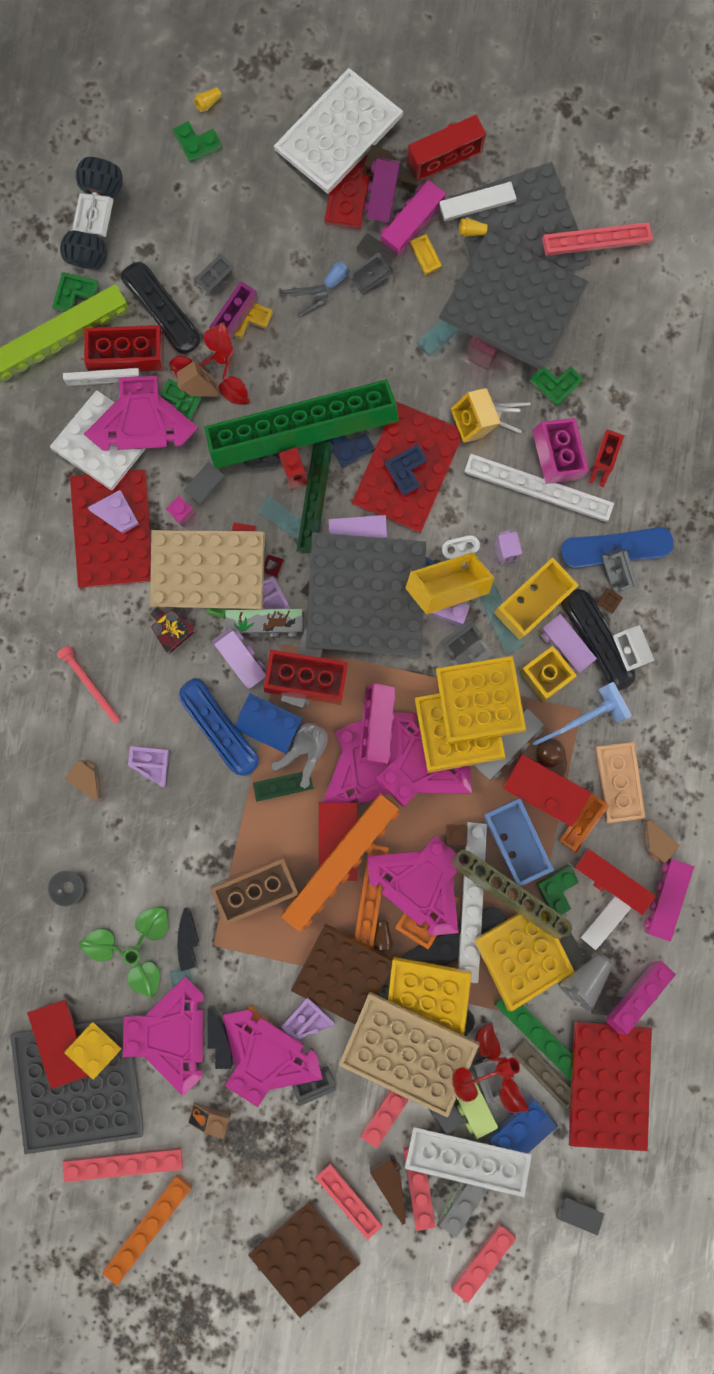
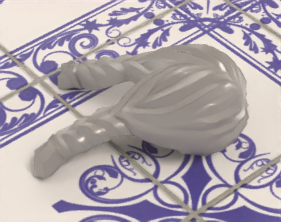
M305 723L300 726L296 732L294 746L291 751L279 762L272 763L271 768L274 771H279L288 766L299 755L308 753L309 759L304 767L300 786L304 789L308 787L315 765L327 746L328 737L326 731L314 723Z

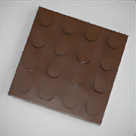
M325 923L291 991L305 999L309 998L313 1003L356 1025L368 994L371 992L378 995L392 969L393 958Z
M309 1200L248 1254L250 1259L299 1318L360 1265V1260Z

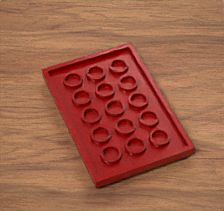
M396 401L399 421L385 425L351 505L377 516L386 515L387 520L421 534L462 437L457 426ZM418 444L427 459V463L412 470L420 488L403 497L386 468L385 462Z
M128 470L112 491L88 474L70 476L78 588L151 582V526L146 470ZM120 490L139 525L125 533H121L90 512L88 507Z
M574 1022L569 1146L648 1151L652 1028L634 1026L628 1034H618L609 1024Z

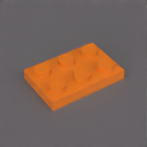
M455 897V904L459 900L457 897ZM431 912V914L429 915L434 920H436V918L438 917L433 912ZM403 913L395 926L396 930L427 950L437 936H432L427 932L430 927L427 923L423 922L420 926L405 913Z

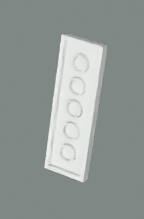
M413 1127L405 1169L525 1198L532 1155Z

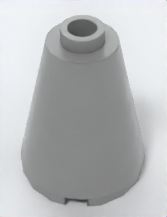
M596 955L563 980L560 984L561 990L573 1002L578 1001L581 1003L580 1007L591 1011L612 969L611 961L604 955Z

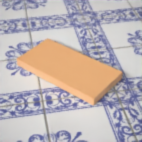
M635 742L596 746L602 798L604 802L609 804L605 812L606 823L646 818Z

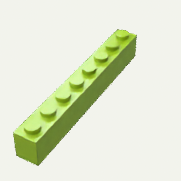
M112 285L0 347V382L9 380L17 372L25 371L35 362L43 361L49 354L59 352L67 344L75 343L78 338L84 336V328L106 326L112 319L124 316L130 309L117 285Z

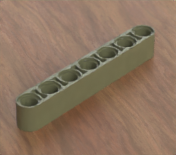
M462 850L452 857L451 864L454 869L553 938L560 939L572 932V924L568 919L470 851ZM459 856L465 858V865L460 863ZM476 867L481 869L482 876L476 874ZM492 879L497 880L498 888L493 886ZM509 890L513 891L515 895L514 899L509 897ZM525 901L530 904V911L525 908ZM542 913L547 916L546 922L541 918ZM558 924L563 927V933L558 931Z

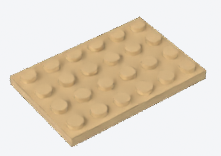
M152 530L150 607L263 609L265 532Z
M370 992L339 1066L448 1118L457 1097L452 1084L453 1073L460 1067H465L469 1070L480 1043Z

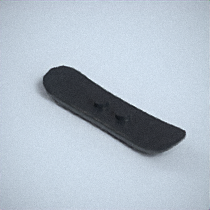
M134 262L122 270L120 276L122 282L137 298L155 323L160 325L163 334L172 347L183 354L194 351L200 344L199 332L161 285L151 269L145 263Z
M582 589L573 590L562 601L563 609L581 634L590 651L597 658L596 662L607 683L614 682L618 691L627 689L634 683L635 670H626L614 641V634L591 595Z
M491 907L482 910L481 935L506 921V917L499 909ZM461 923L458 924V933L439 935L428 950L419 945L406 952L402 958L440 966H446L459 959Z

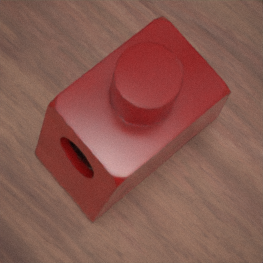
M297 447L279 453L290 490L307 485L306 472Z

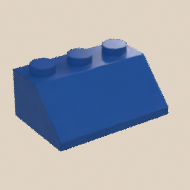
M249 693L235 728L239 732L287 754L303 718Z
M531 1095L525 1100L529 1111L511 1113L498 1125V1129L488 1134V1137L496 1147L528 1154L554 1131L558 1125Z

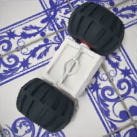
M85 157L77 166L76 182L78 187L88 194L80 193L73 228L72 231L67 232L60 244V253L62 259L70 265L84 269L99 270L107 259V247L105 242L97 236L106 237L114 200L112 198L116 197L120 192L123 176L116 164L98 157Z

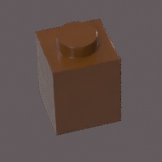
M446 824L445 844L467 846L468 826Z

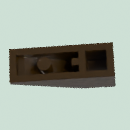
M371 145L362 174L374 178L371 169L373 161H376L378 157L397 159L383 147ZM400 163L396 187L414 193L418 181Z

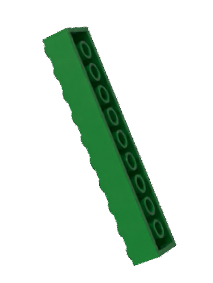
M388 379L207 425L204 426L210 456L214 468L217 469L398 422L399 418Z

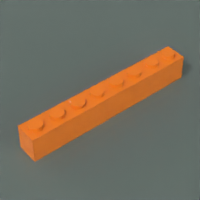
M380 792L301 889L299 895L284 910L281 918L299 932L302 928L306 930L313 921L311 917L314 913L319 914L324 908L323 902L327 897L331 899L337 892L336 886L340 882L343 884L350 876L349 870L352 867L356 868L360 864L362 854L364 852L368 853L373 848L375 838L377 836L381 838L386 832L387 828L385 826L388 822L391 821L393 823L399 816L397 812L399 807Z

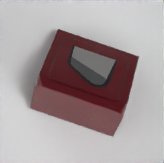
M267 555L264 562V574L279 579L285 559Z

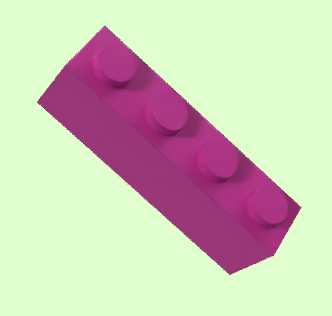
M430 180L425 185L421 184L413 199L409 198L404 205L405 208L401 213L397 212L393 217V222L383 228L380 234L381 244L398 257L409 245V242L415 238L439 210V201L445 200L446 193Z
M374 683L365 688L359 763L377 766L389 763L391 758L390 742L393 737L391 731L394 720L393 705L396 700L395 687Z
M668 859L666 863L662 864L661 872L663 874L661 880H658L655 886V891H657L656 897L649 906L651 912L649 917H646L643 925L645 933L671 942L694 866L673 859Z
M663 961L652 962L607 1016L605 1021L618 1034H628L676 974Z

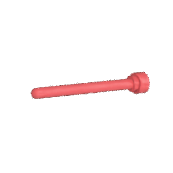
M69 645L62 648L57 653V656L61 661L68 662L112 722L118 723L120 721L118 715L74 659L72 648Z

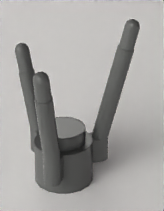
M324 284L281 291L282 294L291 293V297L311 294L312 301H317L298 314L299 317L318 306L324 305V300L328 299V293Z

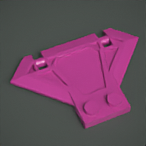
M157 376L119 378L120 398L84 435L103 451H110V445H117V450L167 447V442L174 441L175 447L182 446L197 431L198 427L159 396ZM166 431H174V434H166ZM116 434V437H109V435Z
M393 712L394 720L391 728L393 737L390 742L391 758L389 766L375 780L402 807L417 793L472 794L471 768L469 766L454 768L455 775L449 769L428 773L420 726L415 722L418 716L415 713ZM409 727L414 731L413 734L407 730Z
M363 719L334 732L342 752L323 802H354L358 800L360 805L375 799L380 792L383 795L388 793L375 779L389 766V763L382 766L359 763ZM353 788L355 793L348 796L346 791Z
M434 836L423 851L367 856L369 883L373 887H376L378 883L382 885L384 890L381 893L418 925L421 926L423 922L427 923L430 926L427 930L430 935L458 933L453 876L457 870L451 864L452 857L457 854L437 836ZM459 856V861L463 864L465 860ZM386 873L392 877L390 882L384 878ZM431 912L438 916L436 920L429 916Z
M186 976L146 1015H125L123 1031V1057H145L182 1096L202 1078L203 1070H197V1062H203L204 1010H198V1002H204V994ZM185 1002H190V1009H185ZM184 1063H189V1069H184Z
M249 1009L223 1014L235 1064V1070L225 1087L259 1107L269 1090L323 1079L317 1053L313 1050H310L308 1054L301 1050L304 1046L302 1043L263 1018H260L258 1022L251 1018L254 1012ZM248 1025L253 1028V1031L248 1030L245 1026ZM296 1057L303 1061L302 1064L295 1060Z

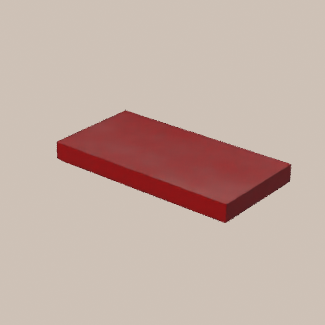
M365 155L329 193L324 223L361 229L370 176L362 174L368 155Z
M358 802L318 803L319 867L358 821ZM358 866L356 868L352 867L348 872L350 876L346 881H358Z
M67 999L27 1012L50 1088L53 1089L88 1077L89 1075L64 1053L78 1038Z

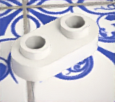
M474 536L448 540L443 544L442 554L448 560L472 552L476 554L480 543ZM470 543L473 545V548L467 549L466 545ZM448 548H453L455 552L450 554Z

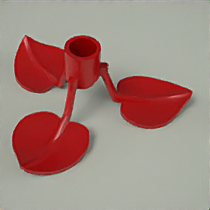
M223 322L209 328L204 333L206 346L211 351H215V353L200 363L199 366L203 367L213 359L219 364H226L222 377L223 382L219 384L220 393L231 403L239 405L248 404L250 399L243 381L235 376L226 377L229 365L231 364L229 359L234 355L235 350L232 346L228 329ZM176 356L169 362V368L177 378V372L192 363V360L186 356Z
M493 1023L483 1026L475 1037V1041L480 1043L477 1050L481 1056H487L489 1061L499 1062L496 1066V1071L473 1080L472 1074L465 1067L457 1068L452 1076V1084L456 1096L464 1102H471L478 1096L475 1083L498 1075L505 1078L501 1083L503 1088L499 1092L504 1108L511 1113L529 1111L519 1087L511 1079L514 1077V1074L520 1071L518 1060L514 1057L508 1059L507 1057L499 1058L501 1048L493 1029Z

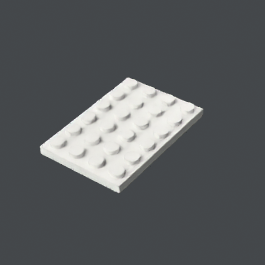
M348 68L274 145V150L329 194L370 151L371 145L375 146L402 118L403 111Z

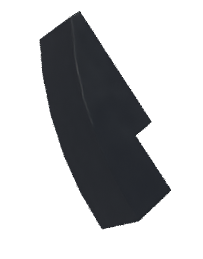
M189 907L184 908L178 929L177 951L181 972L198 967L193 948L201 946Z
M210 1005L208 1007L207 1049H215V1069H231L233 1066V1056L225 1024L215 1006Z

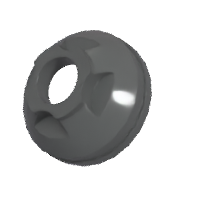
M72 871L56 873L48 884V895L59 906H71L77 903L84 892V884L81 877ZM66 882H71L74 886V890L70 894L63 890V885Z

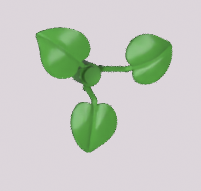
M161 907L150 908L143 911L137 917L135 929L143 934L136 946H129L125 951L113 945L115 938L106 929H96L79 942L82 951L96 961L103 962L111 959L113 949H115L123 956L126 964L138 966L133 967L129 971L127 977L128 985L135 992L152 998L159 986L160 972L153 962L147 961L142 965L138 962L140 957L139 947L145 936L152 941L159 940L165 936L168 930L166 909Z

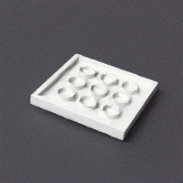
M96 390L50 445V448L112 491L146 448L117 450V445H110V451H103L84 435L115 403ZM116 434L109 435V437H116Z

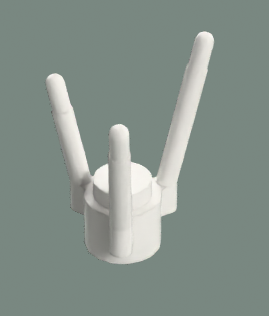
M493 402L499 418H501L502 412L521 411L519 408L506 407L530 406L531 403ZM500 421V426L517 433H522L520 429Z

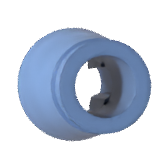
M339 260L333 264L323 283L331 290L348 277L347 274L350 270Z

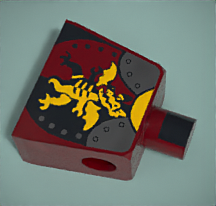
M157 607L150 613L156 620L151 628L169 655L197 632L173 610H169L165 614L160 607Z

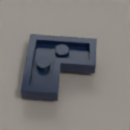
M366 433L350 442L345 435L325 440L333 445L332 452L342 469L375 450Z
M418 444L385 462L386 468L403 497L420 488L412 470L427 463V459Z

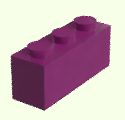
M378 157L376 161H373L371 173L374 174L373 181L369 182L368 193H371L370 201H366L365 212L368 213L367 218L388 223L391 220L401 161Z
M240 281L209 328L224 322L232 339L258 301L257 291Z

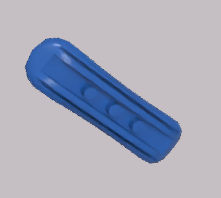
M661 527L619 534L574 537L566 539L562 544V556L564 562L573 568L604 564L601 555L618 548L627 550L630 561L655 559L669 555L673 550L674 540L671 532Z
M197 678L187 681L179 691V700L185 710L203 731L233 773L239 776H246L252 773L259 765L257 753L223 712L204 682Z

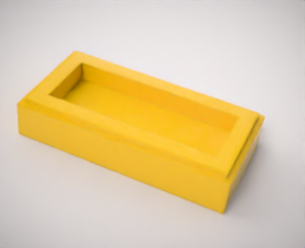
M427 234L409 242L425 276L442 269V264Z

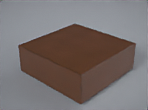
M607 587L596 604L610 614H613L623 597Z

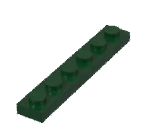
M330 442L313 444L296 550L300 554L311 553L312 532L319 533L333 448Z

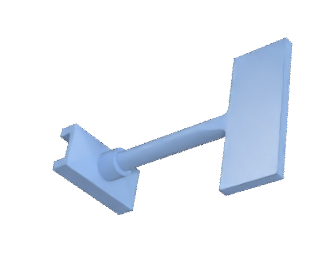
M612 682L598 689L604 699L601 706L581 715L564 727L532 743L534 746L604 712H610L616 723L632 715L615 683Z

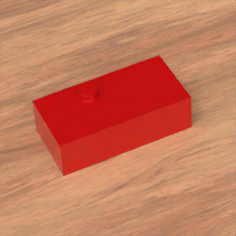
M477 114L456 124H449L444 129L408 145L407 165L418 182L483 153L486 132Z
M160 325L84 328V364L87 370L101 371L139 368L140 371L164 370V340Z
M270 649L264 693L341 705L348 662Z
M522 753L519 755L502 786L504 790L571 827L575 824L592 794L586 788Z
M588 848L574 866V868L594 881V887L601 892L604 889L642 916L656 897L652 892Z

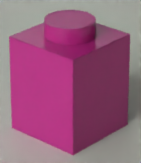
M180 496L166 508L167 512L182 527L195 514L193 508Z

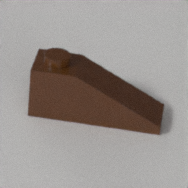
M388 1155L370 1167V1174L399 1221L404 1225L406 1221L400 1173L402 1168L396 1158L392 1159Z

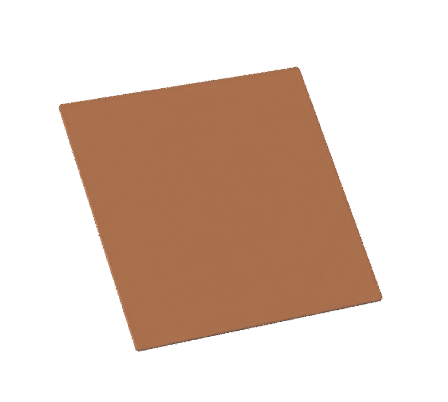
M287 644L281 647V651L297 654L299 647ZM323 653L321 658L348 662L341 705L311 700L309 706L305 705L304 709L283 703L281 701L282 695L271 694L270 703L303 718L301 726L305 723H314L323 728L327 733L328 742L311 775L314 789L256 802L253 782L303 772L309 759L308 753L299 755L288 766L279 771H274L271 768L272 763L279 762L287 754L262 742L259 743L257 751L259 765L252 773L229 877L284 855L299 893L319 869L318 803L324 800L342 752L334 732L363 719L366 686L375 683L395 687L396 700L393 705V712L415 713L417 715L415 698L440 693L438 679L432 676ZM520 696L523 711L528 708L544 724L541 727L543 732L535 739L532 737L528 741L529 746L522 752V754L537 761L536 749L539 744L534 746L532 742L580 717L581 711L572 707L549 702L543 703L540 700ZM578 726L550 738L560 741L564 746L567 760V770L564 774L566 778H568ZM410 727L407 729L412 734L414 733ZM293 740V742H292V744H291V746H290L288 752H290L291 749L293 748V746H294V740ZM518 751L514 755L516 759L509 766L505 764L500 769L502 773L495 780L492 778L487 780L473 765H470L472 794L417 793L404 807L389 793L384 794V796L399 807L397 811L399 816L393 823L391 821L388 822L385 826L387 828L386 832L381 838L377 836L373 843L378 846L389 847L388 854L419 852L424 850L434 836H437L445 843L446 824L466 826L468 822L487 824L482 814L519 798L504 790L502 786L521 752ZM449 769L451 773L456 774L453 769ZM353 788L346 791L348 796L355 793ZM375 799L360 805L358 800L354 801L358 802V819ZM521 799L550 861L559 820ZM487 825L485 862L513 881ZM502 833L500 839L502 841L506 840L507 835ZM447 845L456 853L465 850V846ZM514 851L509 852V858L515 857ZM364 852L360 857L362 861L358 865V881H345L343 884L340 882L336 886L337 892L331 899L327 897L323 902L324 908L319 914L314 913L311 917L313 921L306 930L302 928L299 932L281 918L284 910L296 897L294 896L228 925L224 924L220 914L214 945L220 948L304 966L325 923L355 938L368 853ZM458 871L453 876L455 897L459 898L456 903L457 924H460L464 875ZM386 873L384 878L390 882L392 877ZM547 874L520 887L542 901L543 897L536 883L546 878ZM492 879L493 886L498 888L497 880ZM483 889L482 910L491 907L497 908L504 914L506 920L517 914L516 911ZM509 890V897L514 899L515 895L513 891ZM381 893L377 923L388 922L394 945H392V950L380 952L391 958H402L406 952L420 944L395 929L404 912ZM525 901V908H528L530 904ZM480 954L478 983H471L468 1004L500 1011L494 1003L501 995ZM459 959L453 961L445 967L458 969ZM391 971L388 974L384 982V985L390 986Z

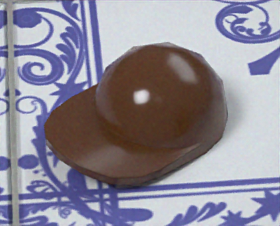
M548 739L540 743L536 749L537 762L564 776L567 770L564 746L556 739Z

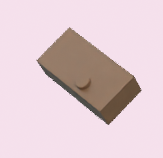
M284 855L214 883L210 888L225 925L299 895L297 885Z

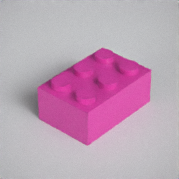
M575 418L543 421L532 430L545 484L579 480L589 472Z

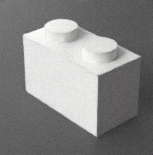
M640 625L613 635L627 671L655 661Z

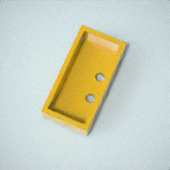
M472 552L410 572L406 590L427 615L489 594L495 577Z
M552 557L493 613L520 640L579 585ZM534 585L536 587V591H532L530 586ZM517 598H521L523 603H518Z

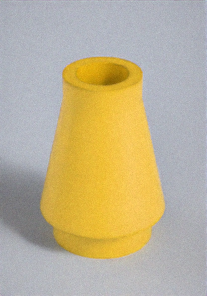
M215 87L196 94L193 101L200 112H207L222 97V94Z
M467 217L460 220L459 235H463V237L486 235L487 224Z

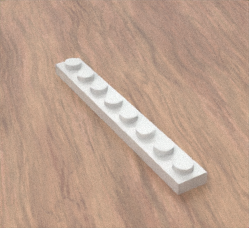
M470 454L464 471L468 475L604 522H608L614 506L613 502L558 483L545 484L543 478L474 454Z
M468 822L466 825L468 828L465 850L470 851L485 862L487 824ZM476 867V874L482 876L481 869ZM463 876L458 969L472 971L471 983H478L480 952L474 939L481 936L483 888L466 876Z

